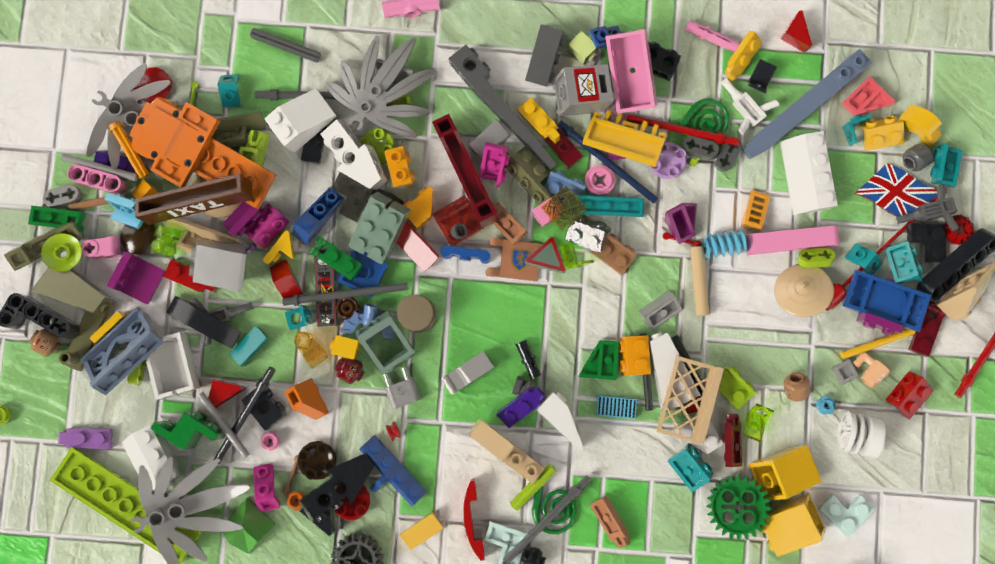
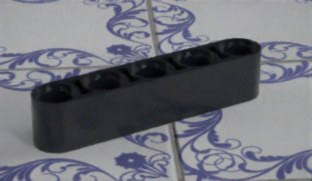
M984 228L977 230L922 278L923 281L917 284V291L931 295L930 299L932 301L940 299L995 251V234Z

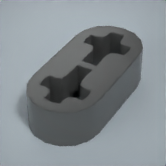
M690 136L683 142V150L687 155L709 161L714 160L718 156L719 147L713 141ZM691 143H695V147L689 149V145ZM709 148H713V152H711V154H707V150H709Z
M740 140L738 146L734 145L735 148L731 153L728 152L730 146L726 143L723 144L715 160V167L718 171L726 172L733 166L741 150ZM725 156H727L728 159L726 163L728 165L722 167V163L720 161H722L725 158Z

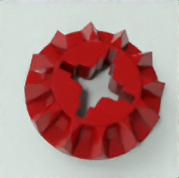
M962 214L952 217L958 226L963 225L962 231L964 233L957 234V231H952L945 222L946 239L955 245H961L976 232L973 227L974 223L969 220V217L962 216Z

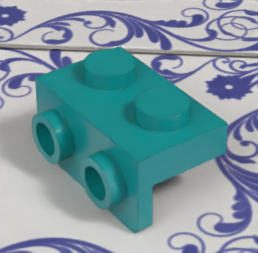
M947 143L941 144L934 150L933 158L935 162L930 171L932 184H944V186L952 188L957 186L963 150L948 147Z

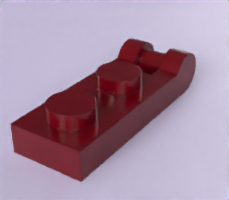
M929 301L920 332H916L913 335L908 350L924 357H929L942 320L946 315L935 305V302ZM931 312L936 313L934 318L930 317Z

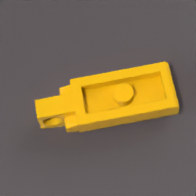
M529 98L517 108V112L541 138L549 137L555 144L561 139L560 134L556 131L558 128L556 123L532 98Z

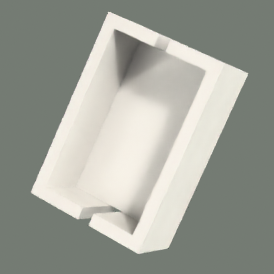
M178 332L164 336V342L146 358L156 400L167 399L200 389L187 333Z

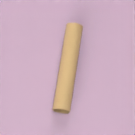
M691 247L696 316H708L709 304L704 247Z

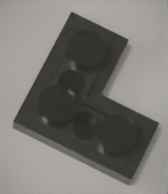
M340 172L332 186L333 190L347 196L339 214L357 223L374 189H369Z

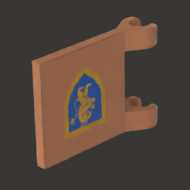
M490 238L489 246L502 247L500 269L487 268L486 276L537 282L538 267L525 264V259L540 247L541 244L519 241L514 246L509 240Z

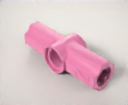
M438 0L382 1L384 18L398 16L413 18L419 16L420 13L440 10Z

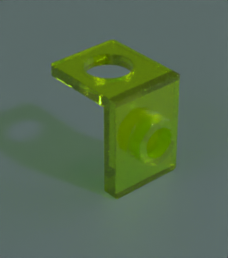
M573 243L560 244L561 257L566 270L594 263V260L578 262Z
M756 403L747 413L742 435L761 442L766 421L774 414V410ZM762 410L767 414L762 415L757 413L756 411Z

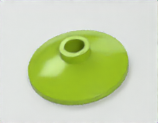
M63 233L56 234L44 243L41 257L44 264L50 269L64 272L71 270L79 263L82 257V247L75 237ZM66 251L67 255L65 257H61V253Z

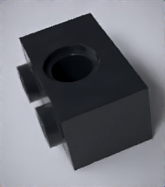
M269 387L266 391H263L251 411L253 417L265 431L270 430L287 416L284 412L286 408L280 401H275L272 397L274 394ZM255 389L240 400L244 406H246ZM264 401H267L270 405L267 412H264L261 408Z

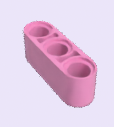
M72 165L67 172L70 180L83 186L115 195L117 193L123 194L127 190L125 180L113 174L81 165ZM82 171V176L77 179L78 173ZM100 176V181L95 184V179ZM118 181V187L113 189V184Z

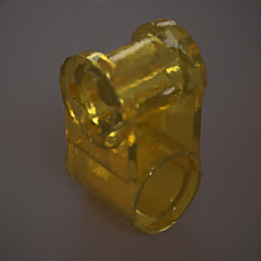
M300 332L295 336V345L312 369L328 358L326 352L310 333ZM302 336L308 337L307 345L300 344Z

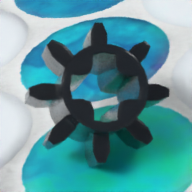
M531 547L529 550H524L520 562L524 564H545L546 557H542L543 552L539 548Z

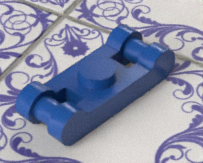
M443 246L441 248V254L444 259H450L452 256L460 257L459 260L468 262L471 259H478L483 264L489 263L491 259L490 253L486 250Z

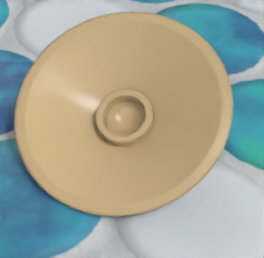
M797 264L787 268L779 275L775 283L774 294L779 306L787 313L797 317H812L822 313L831 304L834 296V285L830 276L819 267L804 268Z

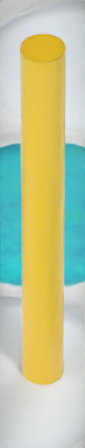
M905 329L901 333L893 334V336L888 335L842 351L840 355L842 359H846L914 335L916 332Z

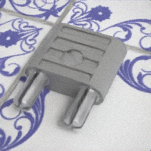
M407 366L401 368L405 381L394 385L390 374H383L387 386L385 391L392 410L421 400L415 380L411 378Z

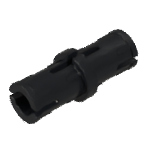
M527 340L515 344L522 359L521 363L525 365L530 380L541 376L542 374L535 361L536 357L532 355Z

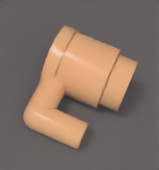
M866 352L861 353L852 363L856 368H859L864 362L870 365L860 378L870 388L878 385L890 374L889 369L883 363L874 360Z

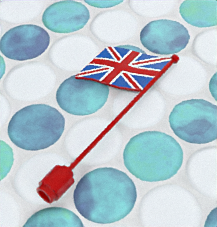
M885 164L855 193L872 201L896 217L912 213L920 205L937 200V189L921 183L902 169L890 164ZM915 220L908 221L906 224L913 223ZM906 224L876 252L878 255L907 229ZM860 267L858 270L863 271L864 268ZM853 275L842 285L833 283L834 296L826 311L834 309L846 298L845 287L851 282Z

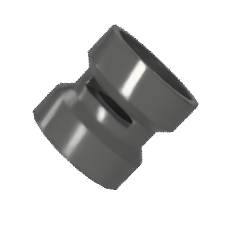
M518 375L512 394L519 395L528 388L533 390L536 381H528Z

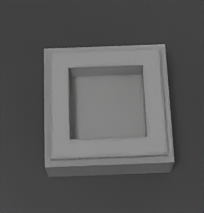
M846 359L831 368L841 385L859 376L850 359Z

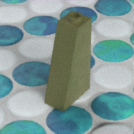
M48 267L31 289L35 293L102 316L110 310L111 304L114 302V299L73 268L68 271L58 272Z

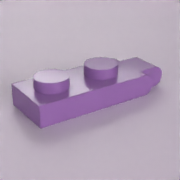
M67 428V432H59L58 444H66V448L112 449L113 429Z

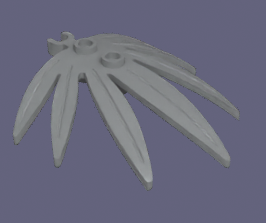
M375 36L363 61L360 89L357 88L356 80L350 67L344 60L341 61L342 79L350 94L335 83L326 82V86L337 101L358 113L356 117H352L349 120V126L352 127L355 122H359L360 125L357 130L361 132L364 129L365 119H368L387 131L406 137L417 138V134L407 125L388 117H420L429 115V110L414 105L386 106L388 103L415 90L436 73L434 68L417 72L406 77L386 92L405 66L415 46V37L406 41L388 57L371 83L379 51V36Z
M145 63L133 70L122 81L111 100L107 98L104 92L99 90L97 93L102 96V100L98 102L92 99L94 104L103 105L106 109L92 130L86 156L90 157L98 150L108 129V155L113 170H116L119 165L121 145L114 133H110L109 125L116 121L123 123V129L132 143L133 137L129 136L136 123V118L145 106V104H137L136 101L156 95L171 84L170 80L157 81L131 92L145 75L147 64ZM138 154L142 162L150 170L155 160L147 159ZM153 172L158 178H161L160 175Z
M170 456L163 465L156 481L154 494H152L151 477L145 466L140 465L138 490L146 516H135L131 519V523L138 521L141 524L139 528L134 529V533L141 532L145 526L150 525L156 546L167 564H179L177 553L168 538L189 555L201 561H207V556L199 545L184 533L176 530L175 527L209 532L243 529V525L227 519L207 516L185 517V515L201 512L227 502L250 488L249 485L220 486L179 499L203 481L218 465L220 458L214 459L194 470L167 497L164 494L173 472V457Z

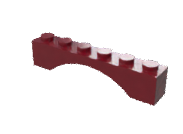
M450 114L432 121L481 226L484 227L499 220L498 214Z

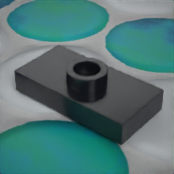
M326 126L304 144L301 161L315 164L321 163L324 149V138L321 136V133L327 129Z

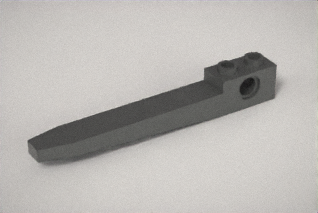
M465 44L448 58L451 67L472 92L549 171L553 170L557 165L487 81L490 79L489 66L484 61L481 63L477 58V52ZM469 64H474L476 68L474 70H468L466 66Z

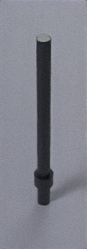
M269 366L264 376L259 378L256 383L255 391L232 427V431L236 436L263 391H266L269 387V381L276 371L275 368ZM227 437L214 459L220 458V462L232 444Z

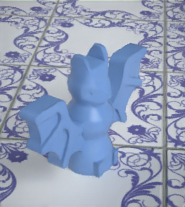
M365 304L364 313L360 314L354 311L352 317L344 319V326L341 332L352 334L360 323L365 326L379 316V306ZM391 325L382 330L383 338L395 339ZM373 336L367 339L370 340V344H372Z

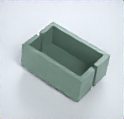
M376 192L370 196L348 247L363 255L367 252V257L383 264L389 259L411 209L398 202L386 208V206L391 204L392 199Z

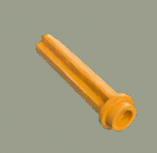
M120 121L110 124V133H114L139 178L147 177L149 172L138 153L132 149L131 141L123 129L124 124L120 123Z

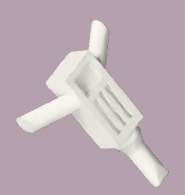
M727 78L721 82L734 100L732 105L745 118L739 128V132L742 135L746 132L749 124L755 127L767 116L764 113L765 111L779 106L776 100L758 106L747 92L743 94L737 90Z

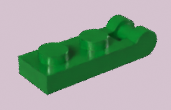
M31 205L28 224L57 228L69 223L71 217L75 218L74 224L80 232H83L84 226L82 225L83 219H86V213Z
M318 236L316 239L317 243L308 252L353 281L363 265L321 236ZM323 246L328 248L324 254L320 253Z

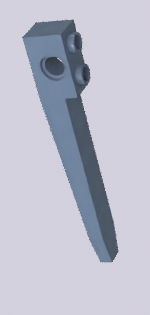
M858 49L759 131L743 149V153L751 159L768 150L872 63L871 60L861 49Z

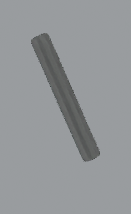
M257 28L251 30L250 36L252 39L316 63L320 61L321 53Z

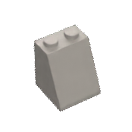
M196 240V245H192L191 257H195L194 264H190L189 276H193V282L242 292L246 261L244 244Z

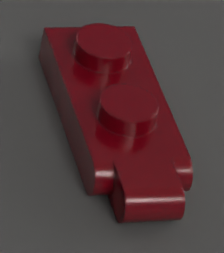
M728 414L723 435L725 441V467H741L742 427L738 414Z

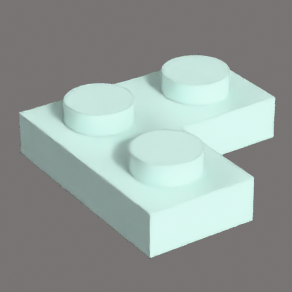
M830 495L818 508L848 538L875 511L860 495L846 508L833 495Z
M490 521L484 541L502 546L498 564H507L503 558L528 533ZM522 551L509 564H519Z

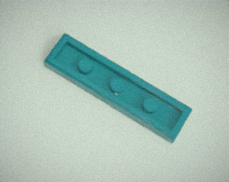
M574 195L576 202L575 205L573 202L572 206L568 199V210L580 206L579 202L581 203V209H585L579 210L580 207H577L576 210H573V214L576 211L579 215L643 217L644 198Z

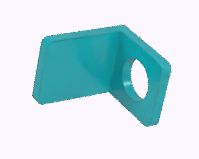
M239 74L220 76L217 85L222 107L241 106L237 86L240 78Z
M872 114L865 117L861 115L855 116L850 119V122L842 126L849 146H853L858 142L853 126L873 117Z
M857 243L853 245L845 256L846 260L864 268L865 272L874 275L882 265L876 252ZM876 262L874 268L870 270L872 264Z
M301 304L299 308L285 312L290 330L311 325L310 319H312L310 309L305 305ZM295 313H299L302 316V321L299 324H293L291 321V317Z

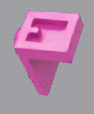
M272 463L254 467V499L261 512L280 508V500L275 494L274 466Z

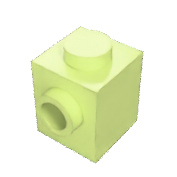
M582 31L568 44L567 50L583 65L587 61L591 62L597 56V48L591 36H587Z

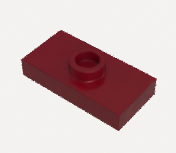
M558 128L556 131L560 134L561 139L556 144L549 137L545 138L544 141L566 168L569 169L583 156L562 130Z

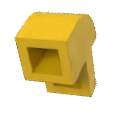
M910 105L899 117V120L904 122L905 131L918 134L922 143L929 148L942 135L939 126L942 124L941 121L925 108Z

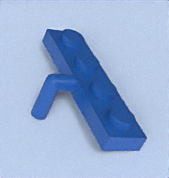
M375 435L360 447L359 450L368 456L373 465L382 474L371 486L372 492H377L389 481L411 507L427 493Z

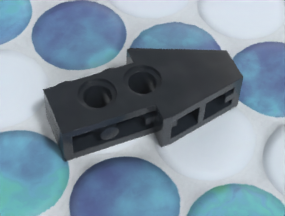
M363 454L330 468L327 472L330 479L299 500V505L313 523L316 520L320 522L328 516V511L332 508L337 510L345 504L343 500H346L351 505L373 470V463L366 454ZM337 485L344 486L345 493L338 494L335 491V487ZM326 497L329 500V504L322 506L319 504L318 499Z

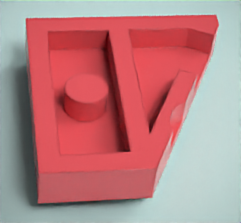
M869 76L841 104L855 117L890 106L896 101Z

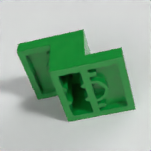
M201 411L184 412L177 423L172 420L154 422L150 427L151 430L181 450L195 448L203 435L212 441L225 437L224 432L216 421L212 423L207 419L208 416Z

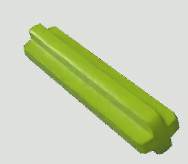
M547 464L533 484L529 482L510 502L513 509L518 511L556 473L553 465Z

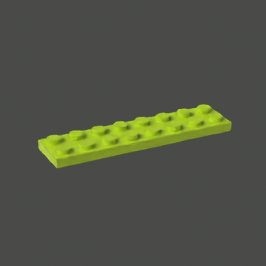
M71 447L49 481L159 552L150 525L145 526L141 532L134 533V529L139 528L141 524L138 521L131 523V519L135 516H146L138 488L81 450ZM175 527L176 530L184 533L195 542L203 532ZM168 538L177 553L179 564H182L188 553Z

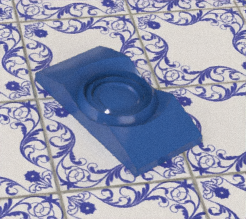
M855 270L843 307L857 313H869L903 325L904 329L920 332L931 295Z

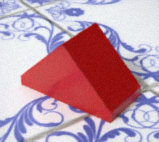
M799 10L793 17L781 40L802 52H807L812 43L803 10Z
M287 259L269 267L273 283L283 298L303 294Z
M213 380L208 398L215 408H218L246 390L243 385Z

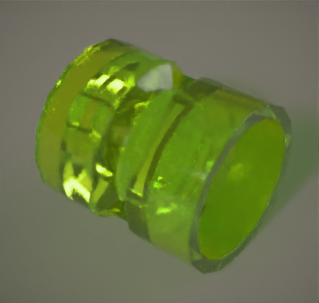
M156 225L154 236L157 240H153L149 251L175 257L177 249L174 243L178 242L182 231Z

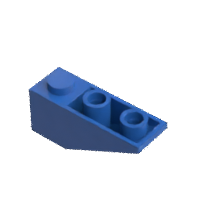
M329 187L294 222L292 235L307 246L318 235L342 203L344 197Z

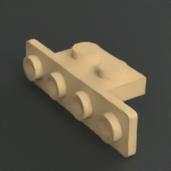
M181 217L167 220L169 228L182 232L176 244L177 248L191 253L192 245H196V240L240 244L237 237L221 233L214 228L201 226L197 222H189Z

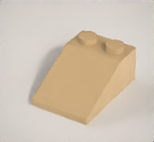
M995 262L965 276L937 304L953 322L961 318L963 320L972 313L971 309L981 302L982 299L980 297L986 291L995 270Z

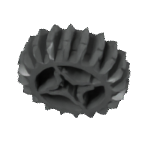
M353 533L352 540L349 535H346L344 537L345 542L341 539L338 541L340 547L335 546L333 548L337 553L331 554V558L336 560L330 564H343L342 561L348 564H356L353 559L357 554L362 559L359 564H384V562L378 561L384 558V554L377 553L382 550L381 546L374 547L378 542L377 540H374L373 543L369 542L372 536L369 535L365 540L364 533H361L359 539H357V534ZM357 544L353 554H343L346 547ZM364 547L370 551L373 559L364 555Z

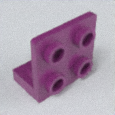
M124 252L106 286L113 290L121 291L145 304H149L163 278L165 270L133 254Z

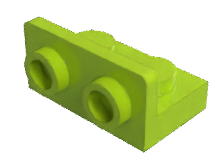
M725 366L718 392L736 410H739L757 393L754 391L755 387L748 380L744 381L740 377L741 373L734 366Z

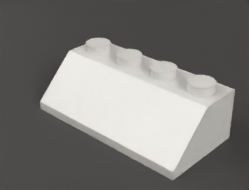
M824 131L807 133L781 141L780 145L793 215L831 210L838 206Z

